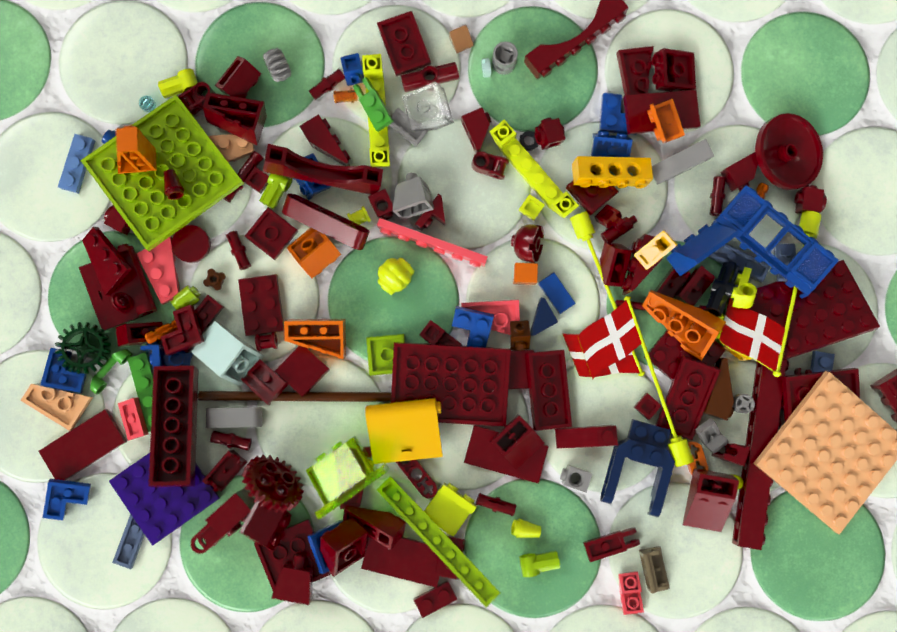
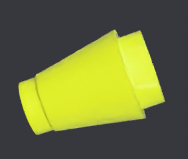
M520 518L518 520L514 519L511 526V534L516 536V538H539L541 526Z

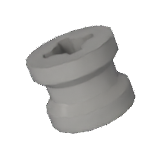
M738 394L733 397L734 403L732 407H734L735 412L747 414L754 409L755 402L750 395Z

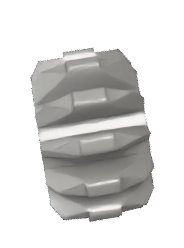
M279 48L271 49L263 54L268 71L274 81H284L291 77V70L282 50Z

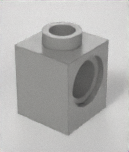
M567 465L566 469L563 468L560 479L563 485L587 493L592 473ZM573 473H578L580 476L579 481L576 483H572L570 480Z

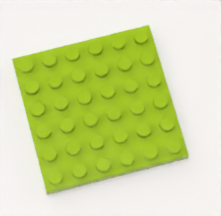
M174 95L132 124L139 128L142 134L156 148L157 171L118 174L116 136L81 160L147 251L155 248L244 184L177 95ZM169 169L175 170L184 188L183 197L177 200H170L164 194L163 173Z

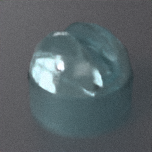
M142 96L139 99V106L143 111L151 112L155 109L156 103L150 96Z

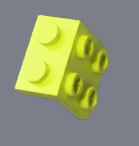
M443 483L424 512L439 528L454 536L469 514H472L476 509L475 500L467 494L461 495L458 492L459 489L453 484L449 483L447 485Z

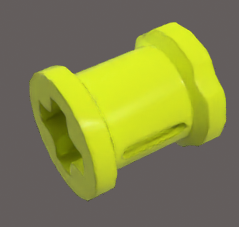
M364 206L352 214H347L349 220L359 225L366 221L371 222Z

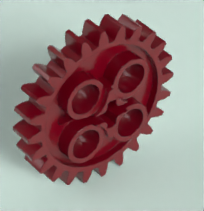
M265 455L261 457L256 456L243 469L242 476L244 479L242 483L247 484L244 487L245 490H250L248 496H254L253 502L260 501V507L262 508L266 505L268 511L271 508H274L275 513L279 510L283 513L286 510L291 511L300 502L304 492L301 489L303 484L299 483L301 477L295 476L297 471H291L292 466H286L285 460L282 463L279 462L278 457L273 460L271 455L267 458Z

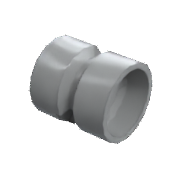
M505 41L497 44L494 48L492 67L498 74L505 75L514 70L518 56L515 45Z

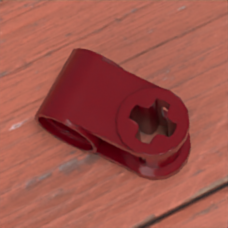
M205 82L197 83L178 96L192 116L203 109L207 94L201 96L202 92L208 90L207 94L215 93Z
M477 152L472 159L471 166L478 173L503 180L505 177L503 174L506 165L509 164V160L501 156ZM483 159L485 161V165H477L476 160Z

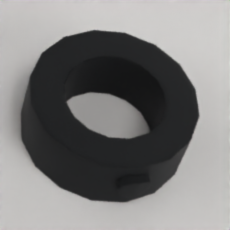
M526 131L520 135V144L526 151H531L538 147L535 140V132ZM527 136L532 137L534 144L526 145L524 138Z

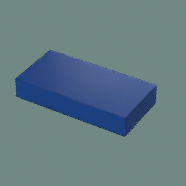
M552 273L538 283L559 315L576 304L555 273Z

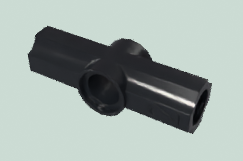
M723 262L718 278H715L710 292L711 296L705 311L717 317H722L726 303L730 300L735 286L734 282L740 268L735 262Z

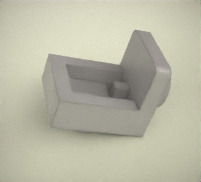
M711 418L695 429L702 444L712 453H716L728 444V440L720 433L716 422Z

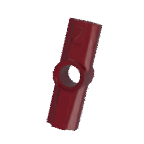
M455 62L436 67L426 66L423 70L401 75L405 92L425 87L430 89L438 84L459 79L458 68ZM427 75H433L435 78L432 80H427L425 77Z

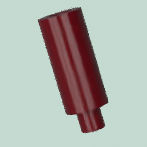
M633 215L630 218H623L625 220L624 225L628 226L624 233L619 232L614 226L602 232L600 235L603 241L612 243L633 229V224L637 222L636 217Z

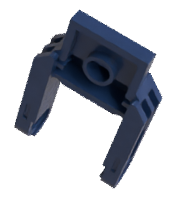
M632 419L627 438L620 440L618 445L613 447L601 491V502L608 504L613 502L624 459L627 457L636 462L658 467L647 514L654 517L660 516L675 464L671 454L666 449L671 433L670 429Z

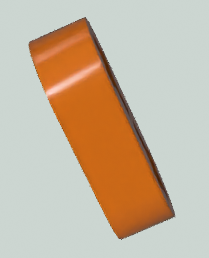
M689 441L690 449L691 445L697 448L695 451L696 458L692 454L694 462L687 464L690 474L692 475L693 469L697 468L695 461H697L699 466H703L702 470H708L702 446L697 442Z

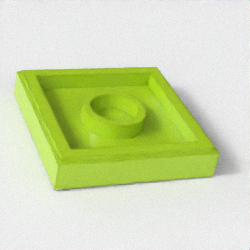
M405 334L366 337L369 376L392 374L394 342L405 343Z

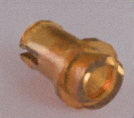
M353 88L346 91L333 92L335 103H354V101H358V95Z

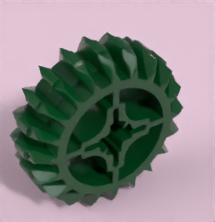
M78 322L77 329L72 324L70 325L72 331L68 332L66 329H63L66 336L58 335L62 343H55V346L61 347V349L55 350V354H62L57 360L59 362L65 360L62 367L65 368L70 365L68 370L70 372L77 368V374H81L82 369H84L85 374H89L90 367L96 372V364L100 367L104 366L100 361L101 359L108 361L104 353L111 354L110 350L105 349V347H110L111 343H104L109 337L108 335L101 337L104 333L103 329L96 332L98 326L95 324L90 329L89 322H86L85 328H83L81 322ZM83 333L78 342L69 343L74 336ZM89 334L97 337L100 348L89 344ZM86 343V346L90 349L84 350L81 354V350L76 347H82ZM67 349L77 352V363L70 360ZM98 353L94 360L84 364L89 354Z

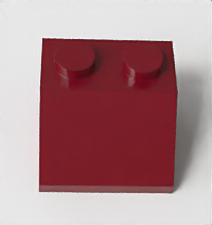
M257 501L239 532L253 542L273 551L280 543L281 534L284 529L290 524L292 514L287 510L284 513L281 510L275 513L274 508L268 511L266 505L261 508V502Z
M353 517L347 521H342L336 528L326 531L321 536L320 550L333 577L364 557L368 532Z

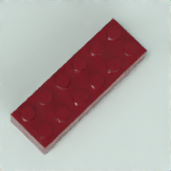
M194 365L154 366L149 464L150 487L195 486L198 369Z

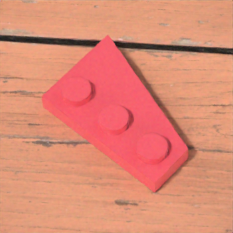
M171 236L150 251L144 249L136 253L160 303L163 305L173 300V297L180 292Z

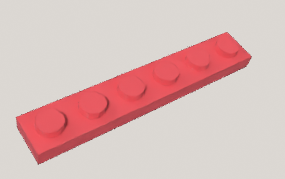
M379 218L377 227L383 234L390 236L393 233L398 235L400 240L406 242L409 240L415 241L416 245L422 248L432 247L434 252L442 255L446 252L451 254L453 259L470 261L469 264L475 267L485 266L488 256Z

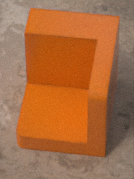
M515 263L513 284L536 285L538 264Z

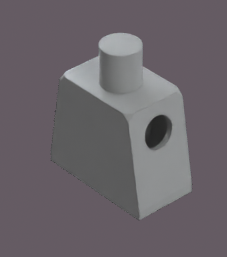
M408 173L406 181L398 183L395 187L393 212L401 220L434 210L429 187L421 177H417L416 173Z

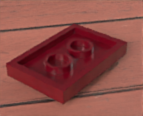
M412 11L377 23L396 77L431 65Z
M273 274L239 279L245 336L284 331L278 276Z

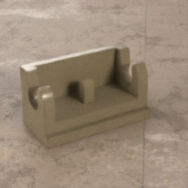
M657 546L639 550L647 589L652 594L670 589L661 547Z

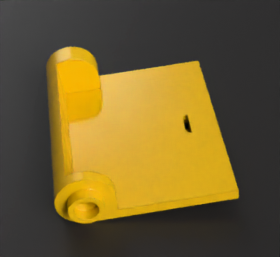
M436 398L367 405L365 407V415L373 464L443 457L438 424V413H441L440 401L437 402Z

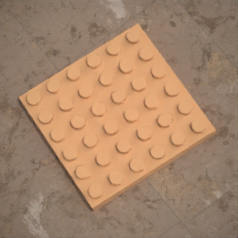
M825 371L758 456L754 464L830 529L840 535L897 461V431L832 373Z

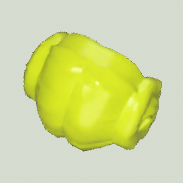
M390 258L379 267V279L377 282L384 291L393 295L395 292H400L408 286L415 271L403 258Z

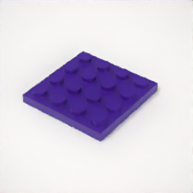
M150 453L109 480V483L152 546L220 499L210 484L206 485L202 482L206 476L197 463L195 466V486L150 487Z

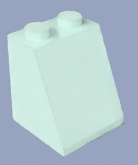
M216 321L213 322L203 335L204 342L197 344L191 351L219 377L239 386L244 384L241 381L242 377L244 378L256 362L264 357L263 354Z

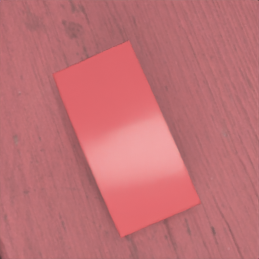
M639 573L618 574L623 615L643 613Z

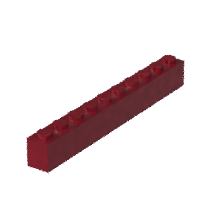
M787 359L781 363V375L779 377H775L772 370L758 361L756 362L752 392L755 407L749 414L745 446L750 447L745 465L742 466L741 478L744 483L743 487L739 489L732 543L739 547L762 550V545L765 544L764 529L768 523L767 507L771 502L769 492L770 487L773 485V480L759 469L754 462L781 426L780 410L784 405L782 398V376H785V372L789 367Z

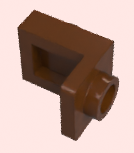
M510 321V349L519 351L530 349L531 334L529 321Z

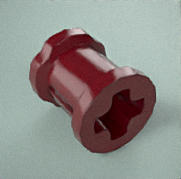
M272 332L271 335L264 336L255 335L257 351L259 352L266 348L278 349L276 333Z

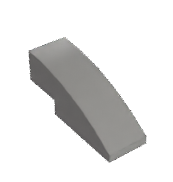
M704 139L653 165L652 173L657 185L689 171L693 167L714 157L707 140Z

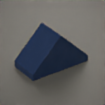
M542 297L538 301L530 330L531 336H535L558 323L546 299Z

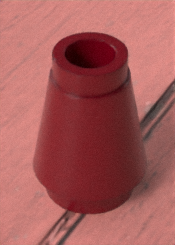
M169 169L164 171V194L170 200L182 198L184 188L175 170Z

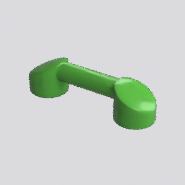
M128 349L112 354L104 366L94 375L90 384V389L94 394H99L107 386L103 378L115 363L119 362L123 365L128 361L127 358L132 356Z

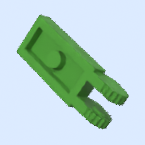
M365 77L362 80L369 91L364 95L361 87L357 84L353 88L375 130L379 132L394 121L379 93L374 89L369 79Z

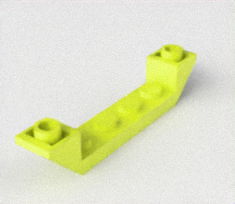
M381 54L362 55L364 78L367 77L386 106ZM368 117L371 167H389L388 126L378 132Z
M505 119L490 131L501 153L551 210L565 218L579 206L567 191L563 194L516 139L517 133Z

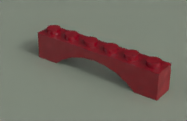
M601 0L593 21L581 34L563 43L539 45L525 55V65L536 79L540 77L545 78L552 72L555 66L560 67L567 61L566 58L570 55L575 56L582 50L581 47L585 44H592L600 33H607L615 22L617 24L622 22L626 18L625 14L629 7L623 0Z
M272 144L267 146L263 172L370 195L379 192L383 169L367 165L335 166L302 157L288 148Z

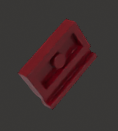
M261 359L241 379L267 405H270L273 399H276L288 386Z

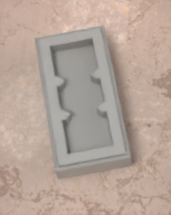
M397 108L391 116L394 122L389 124V126L415 147L428 132L400 108Z

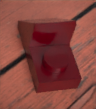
M440 194L432 201L434 210L423 213L415 223L416 228L420 231L430 227L434 221L433 217L445 226L443 202Z

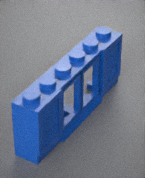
M747 185L711 224L719 223L737 230L739 234L735 238L741 242L740 248L743 250L749 248L756 254L754 259L757 262H766L772 267L770 272L773 275H782L787 280L785 284L788 287L792 288L795 286L802 292L799 295L801 299L809 296L839 261L831 251L823 248L815 238L807 236L800 226L791 223L784 213L776 211L769 201L764 200L754 189ZM767 214L783 228L765 248L749 234ZM789 232L804 246L790 263L785 265L771 251Z

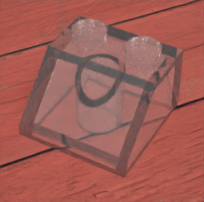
M437 82L402 96L413 132L437 130L454 123L445 90Z

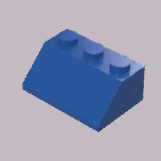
M714 223L710 227L706 224L697 231L699 233L697 236L692 234L686 238L683 246L680 243L671 250L672 254L666 259L679 276H682L736 237L739 232L719 223Z

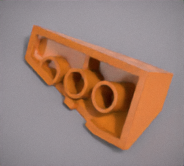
M650 290L642 305L658 323H662L666 327L667 333L671 337L674 336L681 343L680 346L686 352L701 361L726 323L708 311Z

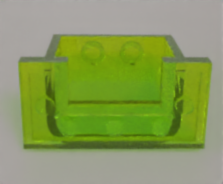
M356 436L344 444L341 441L331 447L333 450L331 453L326 455L324 452L315 458V464L306 469L312 484L324 504L315 512L319 520L389 470L386 463L378 468L376 467Z

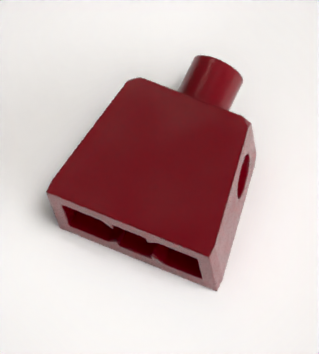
M294 554L293 564L285 563L274 588L272 599L305 605L311 603L313 595V568L304 566L305 555Z

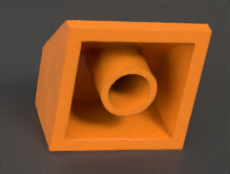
M313 228L308 229L287 247L298 264L311 278L320 274L324 268L330 263L335 262L341 255L325 234Z

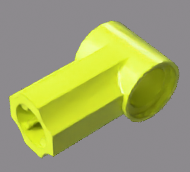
M183 69L177 73V76L159 81L158 87L162 96L168 98L189 90L198 82L193 69Z

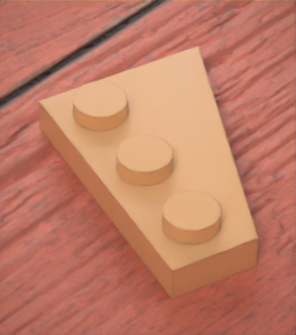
M31 384L20 401L71 431L93 397Z

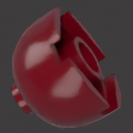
M533 224L524 225L512 236L511 246H513L514 252L519 259L531 263L538 262L543 249V244H540V238H544L543 227Z

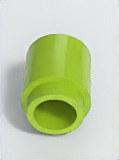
M187 285L173 297L174 299L171 301V304L176 310L188 305L194 306L200 301L199 296L201 293L195 286L190 287Z

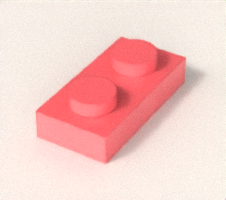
M132 398L118 403L128 441L148 435L139 398Z

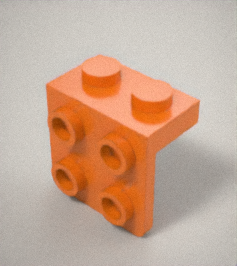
M673 99L655 106L650 104L651 109L647 110L651 123H656L657 128L653 130L657 141L661 140L664 144L685 136Z

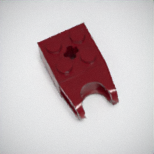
M242 489L236 492L205 520L208 524L193 536L190 542L191 548L195 553L202 554L208 551L226 535L230 537L243 526L241 522H245L255 504L253 502L254 498L248 496L247 490ZM197 538H198L199 544H200L204 549H199V548L196 547L195 542H196Z

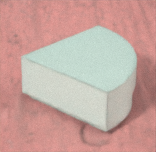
M484 58L481 60L483 77L487 78L491 76V64L489 58Z

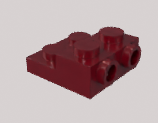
M663 48L654 53L651 60L652 66H655L652 82L656 85V90L672 92L674 90L686 91L696 89L694 52Z

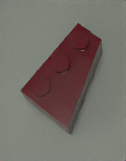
M208 93L203 104L206 121L258 146L267 118L264 101Z

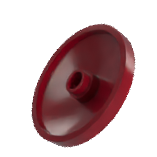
M790 113L773 117L761 127L757 135L755 151L758 165L764 176L773 185L785 190H796L812 183L818 176L823 163L822 143L815 128L803 117Z

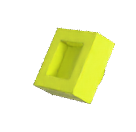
M529 194L518 211L534 221L545 204Z

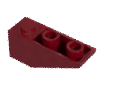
M318 114L299 126L313 148L344 166H350L348 161L351 158L346 150L342 151L338 146L341 142L336 134L331 135L329 131L331 126L326 118L322 120Z

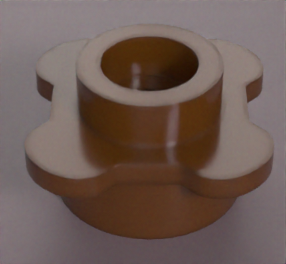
M209 269L207 271L208 276L203 281V284L206 287L211 286L215 290H220L226 278L225 274Z

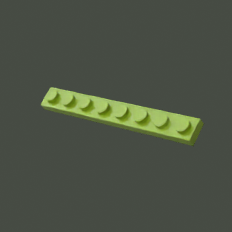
M390 476L377 491L487 608L501 592Z

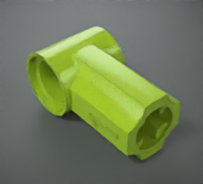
M270 174L268 185L259 201L275 209L283 193L291 186L293 178Z
M557 551L541 554L528 553L519 556L523 577H534L539 575L540 572L560 569Z

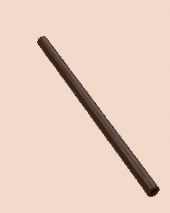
M199 391L198 393L199 401H263L253 391ZM281 392L273 401L391 402V392H308L303 398L297 392Z

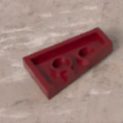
M92 227L82 241L104 295H111L132 268L99 227Z

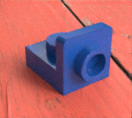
M359 53L340 57L347 86L363 83L364 74Z
M158 341L151 344L146 342V346H140V350L152 351L150 363L153 368L154 366H166L163 359L165 350Z

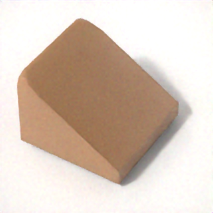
M466 25L449 32V38L456 53L474 46Z

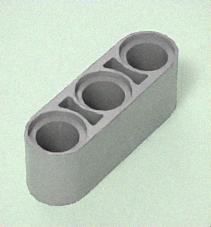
M262 407L206 408V428L262 427Z

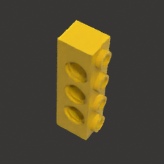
M577 156L572 163L573 184L580 185V187L599 186L600 188L617 186L618 188L635 186V188H644L653 180L651 158Z

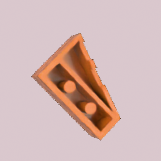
M132 125L117 128L118 174L157 171L156 148L142 132Z
M288 319L284 321V340L344 360L346 357V319Z

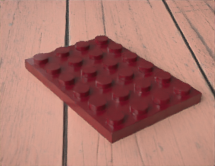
M844 260L836 263L809 296L801 299L799 295L802 292L797 289L782 361L877 330L880 327ZM774 282L757 288L753 306L748 309L767 316L785 327L794 287H788L785 282Z
M394 342L391 403L436 398L437 402L440 401L441 403L438 423L506 426L511 349Z

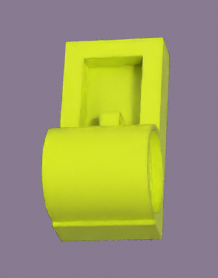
M744 267L743 273H738L735 284L738 285V288L734 287L731 298L734 299L733 307L748 309L753 306L757 288L753 284L748 283L752 271L751 268Z

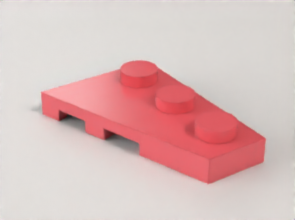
M519 300L461 303L463 308L494 314L491 330L510 335V321H520Z

